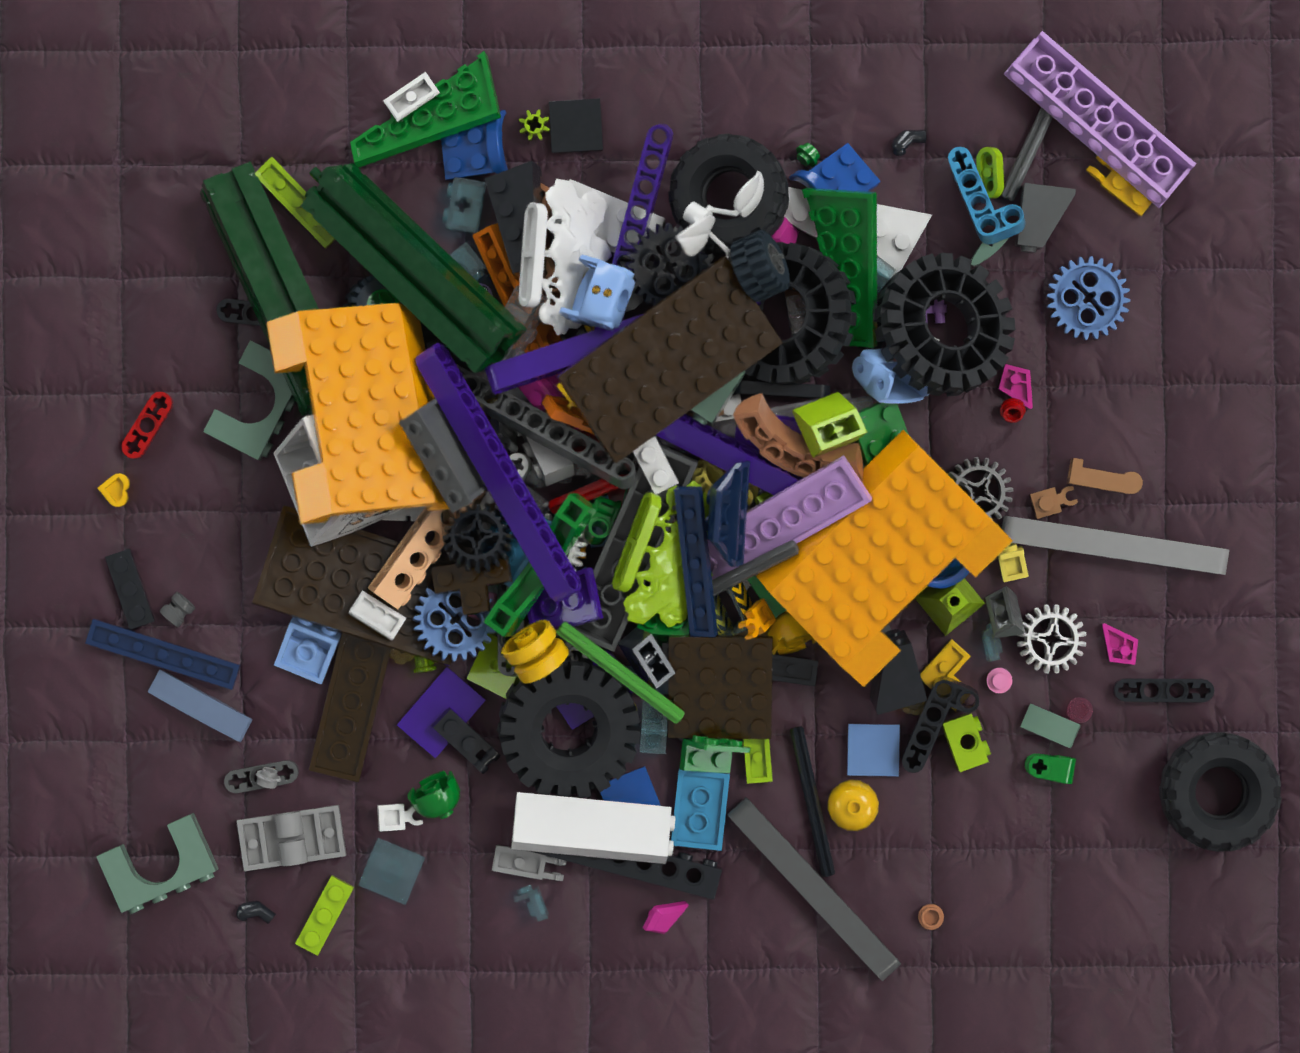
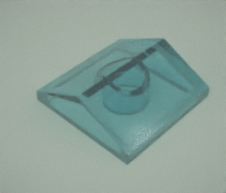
M378 838L358 886L406 905L425 857Z

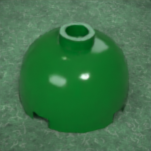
M440 771L419 782L421 787L416 791L412 788L407 795L412 807L418 814L426 818L440 817V819H444L454 812L453 809L460 799V788L452 771H449V775L445 771Z

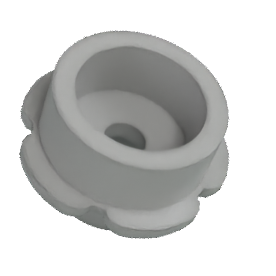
M263 767L262 770L257 771L256 783L264 788L273 789L276 788L277 782L281 781V777L278 776L277 770Z

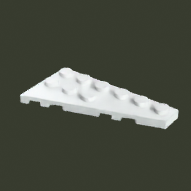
M788 187L789 204L784 217L794 227L817 239L818 233L814 221L810 219L809 212L811 210L807 198H804L801 189ZM877 204L878 274L890 280L893 275L902 270L929 222L931 214Z

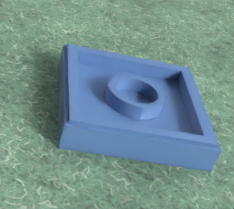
M848 724L847 775L899 776L900 725Z

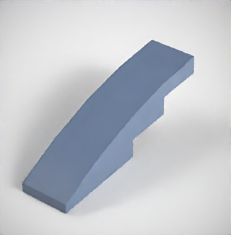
M160 669L148 690V693L238 742L242 741L253 720L217 698L207 695L194 686Z

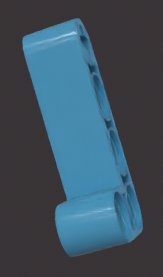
M955 147L948 155L950 169L980 240L985 244H994L1022 232L1025 228V218L1021 207L1011 204L994 210L969 150L965 147ZM962 159V161L965 164L966 170H961L959 162H957V160ZM972 180L976 182V185L972 188L964 187L967 181ZM977 203H984L986 205L980 211L973 209ZM1010 216H1018L1020 218L1016 223H1008L1006 221ZM988 225L995 227V230L991 233H984L982 231Z

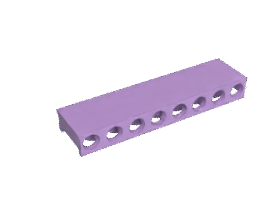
M1043 31L1036 39L1032 40L1004 73L1009 80L1158 208L1163 205L1196 165L1193 160Z

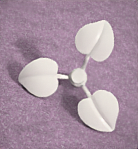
M757 170L756 175L738 192L734 202L735 210L719 209L710 205L704 208L696 202L688 205L683 219L692 225L675 236L687 255L694 256L704 247L709 236L725 251L726 257L732 265L730 249L711 232L715 222V217L712 213L738 216L740 214L742 217H747L758 206L763 195L764 180L761 172Z

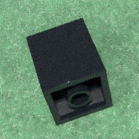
M893 629L885 633L901 651L872 679L870 700L877 715L927 701L913 647L904 630Z

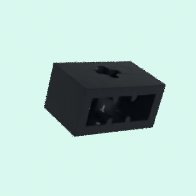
M636 627L617 643L637 676L653 688H659L675 674V671L651 633Z

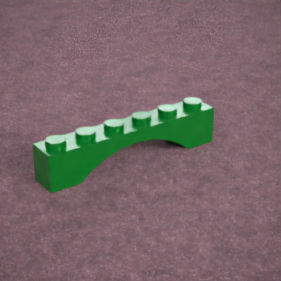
M570 493L555 514L550 526L566 556L598 510L595 505L578 493ZM528 562L517 579L496 602L484 620L485 624L503 637L513 636L544 590V586L530 562Z

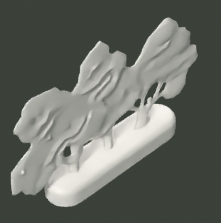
M556 179L555 186L550 187L545 193L546 200L552 209V217L548 221L547 208L544 204L531 202L526 208L519 282V302L524 307H536L541 300L542 288L544 289L547 301L542 304L539 310V318L544 324L552 325L558 336L566 334L569 328L578 329L583 325L568 320L559 313L562 307L573 309L577 291L583 276L589 269V267H586L579 261L580 255L597 258L604 262L612 257L607 242L596 237L594 234L595 229L604 221L607 206L605 199L600 197L599 193L594 189L583 194L582 198H579L572 182L562 179ZM555 219H561V224H554ZM547 229L555 237L549 250H545ZM544 257H551L555 261V271L549 279L543 278ZM558 277L559 279L556 283L552 282L553 278ZM549 285L555 286L560 291V298H556L550 293L552 288H549ZM550 299L555 301V305L550 304Z

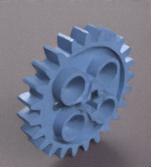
M1093 256L1088 258L1087 263L1084 262L1082 257H1079L1078 265H1075L1071 260L1068 262L1069 270L1063 266L1059 268L1062 276L1057 274L1052 276L1057 283L1048 284V287L1054 291L1046 295L1047 298L1053 299V303L1047 305V308H1054L1055 312L1050 315V318H1059L1056 326L1064 324L1066 326L1064 329L1065 334L1072 329L1074 330L1073 338H1077L1082 333L1083 339L1087 340L1089 333H1092L1093 338L1098 339L1099 331L1104 336H1107V327L1116 330L1117 326L1114 321H1124L1119 314L1129 311L1123 307V304L1130 302L1131 299L1125 298L1123 294L1129 292L1130 289L1122 288L1121 285L1126 282V278L1118 280L1117 276L1121 271L1112 272V263L1104 267L1102 258L1094 264ZM1086 273H1090L1095 277L1096 282L1093 287H1087L1084 284L1083 276ZM1073 281L1078 283L1085 294H1093L1091 300L1104 312L1103 316L1099 315L1092 303L1088 302L1085 304L1083 302L1085 296L1072 284ZM1067 290H1071L1076 294L1074 304L1065 302L1064 293ZM1106 292L1112 296L1113 301L1110 306H1104L1100 302L1102 293ZM1087 309L1092 312L1093 321L1091 323L1082 321L1081 312Z
M427 588L425 593L428 598L420 596L418 599L423 606H415L414 608L420 615L413 617V621L420 622V625H417L414 631L422 632L417 640L427 641L424 649L434 648L432 652L433 657L438 652H441L443 661L447 655H451L452 662L456 661L457 655H460L463 661H466L467 653L473 658L476 657L475 648L483 652L485 647L482 641L490 643L492 640L487 634H494L496 632L484 623L490 612L474 614L479 618L480 624L476 627L470 626L467 623V616L463 615L462 606L454 608L449 604V597L458 596L461 599L460 591L435 594V591L433 592ZM442 603L445 606L446 610L450 613V615L445 610L440 608L438 604ZM433 613L440 614L443 617V624L434 625L430 621V615ZM458 615L460 617L459 624L454 623L452 625L449 622L451 616L455 617ZM461 626L469 631L472 636L468 637ZM450 632H457L461 636V643L452 644L448 640V634Z

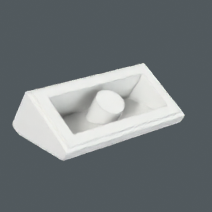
M424 72L383 101L398 122L440 94L427 73Z

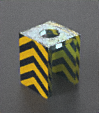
M743 582L729 589L730 596L742 620L732 623L719 594L714 596L719 636H732L748 630L746 627L740 629L738 627L741 621L747 619L744 613L753 605Z

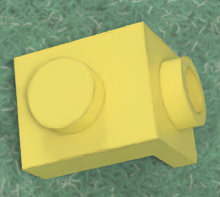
M1012 543L998 555L1003 582L1029 577L1022 545L1017 546L1016 543Z

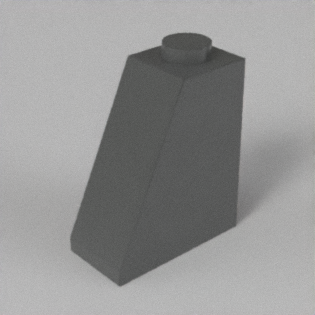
M1030 183L1022 185L1020 207L1024 213L1025 228L1022 232L1016 234L1015 246L1021 247V252L1036 253V249L1044 247L1075 196L1076 189Z

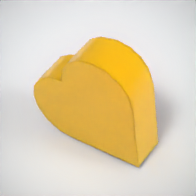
M115 474L101 484L98 490L112 506L122 507L128 501L127 490L130 486V480L124 474Z

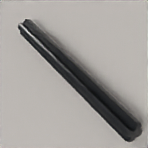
M797 726L790 729L821 875L828 877L835 874L804 728Z

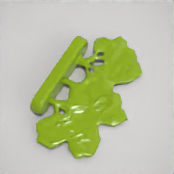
M693 480L687 486L701 487V484ZM676 485L668 489L666 502L669 505V510L660 517L658 515L662 505L661 497L651 492L645 493L616 567L612 581L615 590L621 592L629 591L635 578L639 584L636 592L626 597L623 602L625 611L629 614L627 619L630 622L644 624L656 613L660 615L661 621L667 627H672L677 623L681 624L687 619L688 612L678 521L665 523V520H670L671 515L677 514L676 510L672 511L673 506L676 505L674 494ZM703 493L705 518L709 516V505L706 502L707 493ZM654 526H660L664 531L662 544L656 548L648 546ZM666 527H671L670 533L666 531ZM644 553H649V570L638 572ZM644 580L649 581L650 586H645L643 584Z

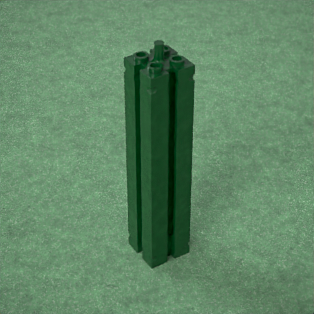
M251 161L235 167L225 174L220 173L203 180L200 191L202 200L206 203L208 213L269 343L267 322L298 311L319 310L260 180L255 175ZM305 365L301 371L284 372L283 376L294 400L298 403L301 415L304 416L308 413L313 415Z
M354 163L328 166L322 172L317 167H314L309 175L320 185L318 187L313 186L306 192V199L301 204V207L311 213L312 217L459 359L466 362L474 373L484 371L486 367L502 361L509 353L508 349L511 345L516 344L527 328L520 322H517L515 317L371 179L363 175Z

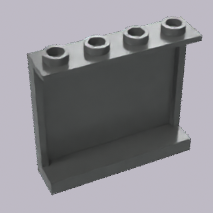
M436 398L399 421L452 513L471 504L473 499L487 490L486 485Z

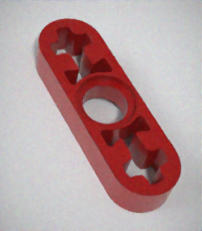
M156 392L149 398L122 442V451L127 457L137 459L145 454L173 408V399L169 394ZM164 396L167 407L166 409H159L157 414L161 415V418L158 420L156 416L147 412L149 408L154 412L157 408L156 398L162 399ZM145 418H151L155 423L154 429L149 433L144 432L140 426L141 421ZM135 431L142 436L148 437L146 442L143 439L139 441L138 447L141 448L139 452L134 451L132 454L129 452L131 448L128 446V443L136 442L139 437L134 435Z

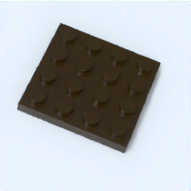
M669 635V663L675 674L669 678L668 699L682 709L685 714L677 724L668 719V738H693V735L721 739H771L772 636H757L746 640L745 636L716 635L715 637H695L690 635Z

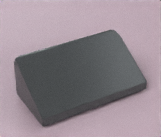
M1005 586L985 597L995 638L1025 633L1017 596L1009 587Z

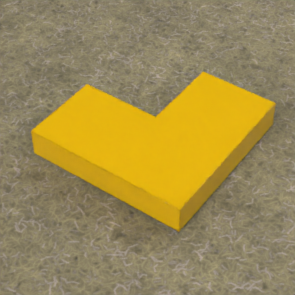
M951 639L921 671L922 682L930 689L935 679L941 676H947L961 682L954 674L971 656ZM945 683L937 687V692L940 695H947L951 691L950 685ZM971 694L962 695L960 701L964 703Z

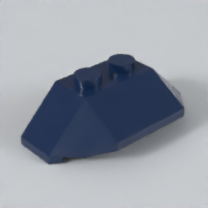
M750 461L736 463L710 486L706 497L707 505H709V516L706 517L707 539L730 567L744 564Z

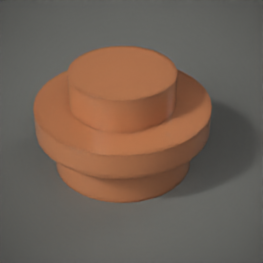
M927 904L920 909L918 920L925 929L934 930L942 925L944 914L939 906Z

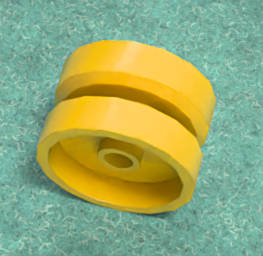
M546 619L536 621L514 634L502 648V655L510 665H515L514 672L524 684L535 682L547 676L558 668L569 654V649L562 639L555 638L556 630Z

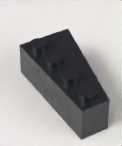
M533 161L485 178L511 270L518 278H520L525 211L531 202L541 203V200H543L540 181L542 170ZM544 257V269H543V272H546V259H545V257Z

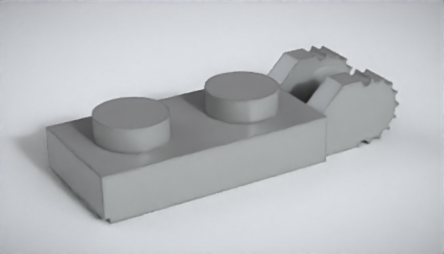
M496 845L492 871L540 880L545 878L563 881L564 875L558 872L544 871L546 862L562 866L566 865L567 861L530 851L514 850L508 846Z

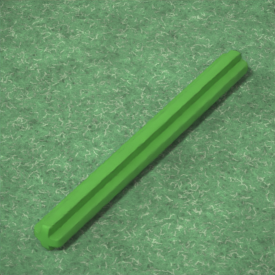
M564 621L558 627L556 633L669 720L675 724L682 720L685 714L682 709L572 625Z

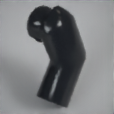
M926 130L902 131L892 141L893 154L903 156L906 154V148L911 143H926Z
M259 901L242 903L238 906L236 917L240 921H246L247 918L258 916L267 924L276 915Z

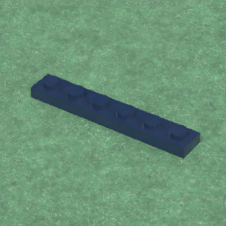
M677 486L674 489L690 636L715 637L718 634L703 490L702 487Z
M97 619L92 620L85 644L231 690L234 689L241 667L240 664Z

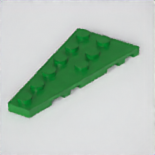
M485 51L477 55L478 59L470 65L466 66L464 64L458 68V73L448 80L442 79L436 83L435 86L440 94L398 122L391 114V119L380 126H373L352 140L350 144L355 165L359 168L501 118L489 60Z
M804 188L802 193L804 198H807L811 210L809 215L811 221L815 223L820 251L822 255L830 257L839 265L837 267L839 271L845 272L850 281L847 288L854 291L856 304L851 305V312L857 313L856 326L849 327L848 333L853 334L850 346L874 348L877 346L875 334L877 322L874 321L875 309L877 308V192Z

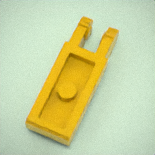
M1097 156L1098 162L1107 167L1111 172L1105 177L1098 169L1089 166L1086 171L1101 183L1100 186L1141 217L1152 202Z

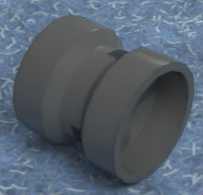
M176 592L171 597V603L164 605L160 609V613L176 627H180L184 622V617L187 614H191L196 607L186 597Z

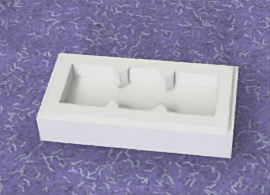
M363 590L348 614L391 641L406 620L404 616Z

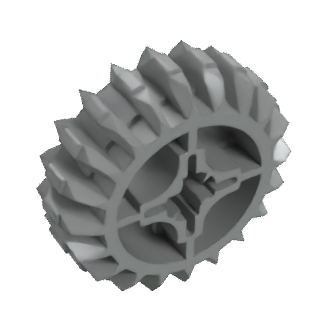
M974 457L973 466H971L968 459H965V469L959 464L955 465V469L959 473L956 475L953 472H949V477L954 479L957 485L963 486L967 490L968 496L976 504L982 500L993 505L990 510L985 512L991 519V515L1001 519L1002 516L998 510L1001 509L1007 512L1009 509L1003 505V502H1012L1011 497L1005 496V492H1013L1012 487L1005 488V483H1009L1011 478H1001L1006 470L1003 468L996 472L997 462L988 467L989 458H984L982 465H979V458ZM974 470L986 472L977 483L963 478L967 473ZM992 477L998 484V499L991 495L988 490ZM983 484L984 490L982 491H985L984 495L988 498L978 496L974 499L972 495L974 492H972L971 487H979Z

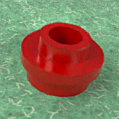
M1016 398L1007 399L1000 405L1001 416L1010 423L1020 421L1026 412L1023 401Z

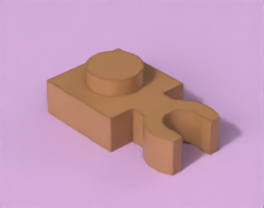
M1067 486L1059 494L1056 493L1055 487L1029 494L1036 519L1062 512L1060 504L1067 506L1077 504V499L1072 501L1066 499V493L1074 490V487Z

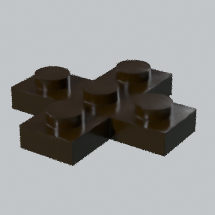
M479 534L475 537L476 539H474L477 547L478 541H481V535ZM457 544L463 552L474 555L472 548L464 547L463 544ZM507 556L506 560L498 559L499 567L494 566L493 563L490 564L491 570L489 572L485 570V567H481L479 574L476 573L475 567L466 572L465 564L460 568L456 567V564L432 568L435 594L460 591L462 610L465 616L490 612L487 586L512 582L509 556Z

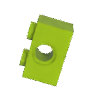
M965 713L943 722L942 728L959 772L989 762L987 756L991 755L987 741H981L979 731H982L978 716L973 717L972 713ZM966 734L972 735L974 739L973 745L969 748H963L960 744L961 738Z

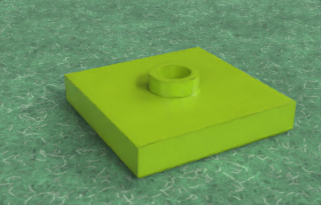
M487 634L492 641L490 643L483 642L485 650L483 652L479 651L467 679L507 699L506 693L512 683L517 685L520 680L518 676H506L499 671L498 637L493 634ZM507 663L506 667L511 669V667H515V665H510L509 663Z

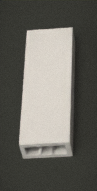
M517 792L511 849L666 864L668 856L673 854L674 841L669 840L670 831H674L675 816H671V807Z

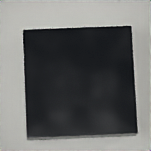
M600 98L549 101L552 154L603 151Z

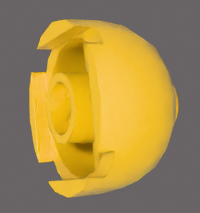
M787 610L776 618V621L770 626L767 636H772V654L774 655L777 650L779 655L806 648L805 643L812 640L813 644L817 642Z
M860 780L844 781L833 788L829 795L828 811L830 817L837 826L847 831H859L867 828L874 822L878 814L879 801L876 793L868 784Z

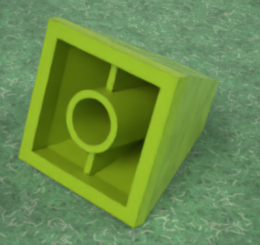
M965 578L948 588L940 589L927 586L915 597L916 601L945 636L985 604ZM956 596V604L952 606L949 602L950 598Z

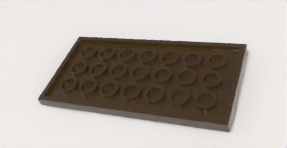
M722 257L558 374L556 378L613 463H618L782 344V341L756 301L751 299L743 290L727 257Z
M283 505L252 604L450 666L452 661L451 655H447L444 661L441 658V652H438L433 657L432 652L434 648L430 647L425 650L424 646L427 641L417 640L422 632L414 631V628L420 625V622L413 621V617L420 615V613L414 610L415 606H423L418 600L419 597L428 598L425 593L427 588L433 592L435 591L432 568L452 565L456 562L440 555L439 559L434 564L431 563L425 571L426 576L424 580L412 589L409 601L404 606L396 609L369 590L368 587L400 542L359 529L350 534L311 547L304 528L300 524L296 509ZM415 552L411 555V564H414L419 560V552ZM404 573L396 576V585L403 583L405 579ZM362 590L406 618L392 641L348 614ZM458 596L449 597V604L452 607L459 608L462 606L461 599ZM439 603L438 606L450 615L445 606ZM433 613L430 615V621L438 626L443 624V617L438 613ZM458 615L455 617L451 616L449 622L452 625L454 623L459 624L460 617ZM450 632L448 640L452 644H457L459 634L457 632Z

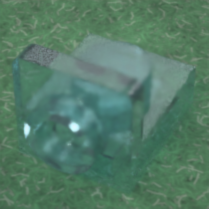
M987 624L986 630L980 631L987 661L1000 660L999 654L1003 653L1000 638L995 639L991 624Z
M527 885L517 890L518 894L513 897L515 903L529 898L530 902L527 903L532 917L536 916L538 922L549 917L539 887L532 888L531 885Z

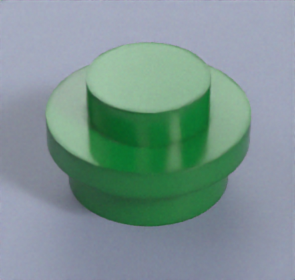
M810 143L799 145L796 148L798 153L796 155L797 159L804 166L814 167L818 163L817 160L820 158V154Z

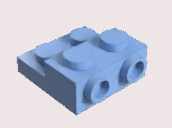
M293 617L289 623L274 666L322 684L342 633Z

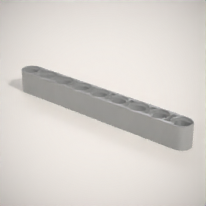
M1003 516L1002 530L1013 540L1012 543L1226 575L1229 549Z

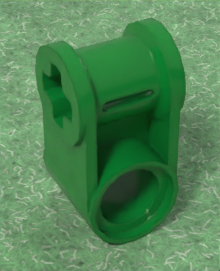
M602 496L594 499L593 505L598 510L585 528L584 536L588 543L591 545H601L606 540L617 518L622 501L618 500L615 502ZM592 527H600L603 530V535L595 534L592 531Z
M1033 753L1026 758L1024 763L1025 769L1033 777L1065 784L1073 783L1076 758ZM1039 759V762L1043 764V768H1038L1036 771L1032 765L1033 763H1038Z

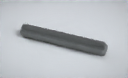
M1042 107L1005 182L1001 196L1007 200L1013 201L1053 119Z
M791 540L713 579L714 596L799 553L798 545L794 540Z

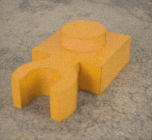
M765 599L756 601L744 613L747 619L741 621L738 627L739 629L743 627L748 629L745 639L749 640L765 633L776 621V618Z

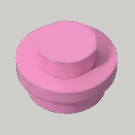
M995 668L987 675V686L995 693H1004L1012 685V676L1004 668Z

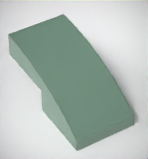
M1008 238L991 246L982 242L971 258L970 268L981 264L1003 246Z
M1030 703L1020 727L1071 748L1081 725Z

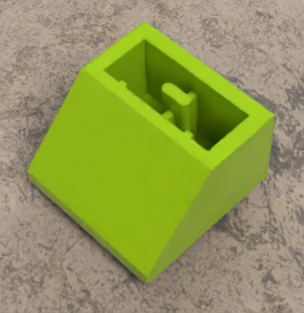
M839 392L792 410L813 458L855 442L867 433L857 409Z

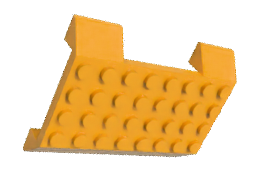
M402 303L298 311L267 322L274 373L301 371L305 365L321 458L320 464L292 473L300 524L326 522L330 516L411 507L427 506V511L449 509L399 421L434 399L432 391L416 364V357L425 351L420 320Z
M904 430L863 469L862 483L872 497L871 502L797 543L799 547L797 555L755 575L769 593L863 687L901 651L881 631L955 558L977 577L1013 542Z

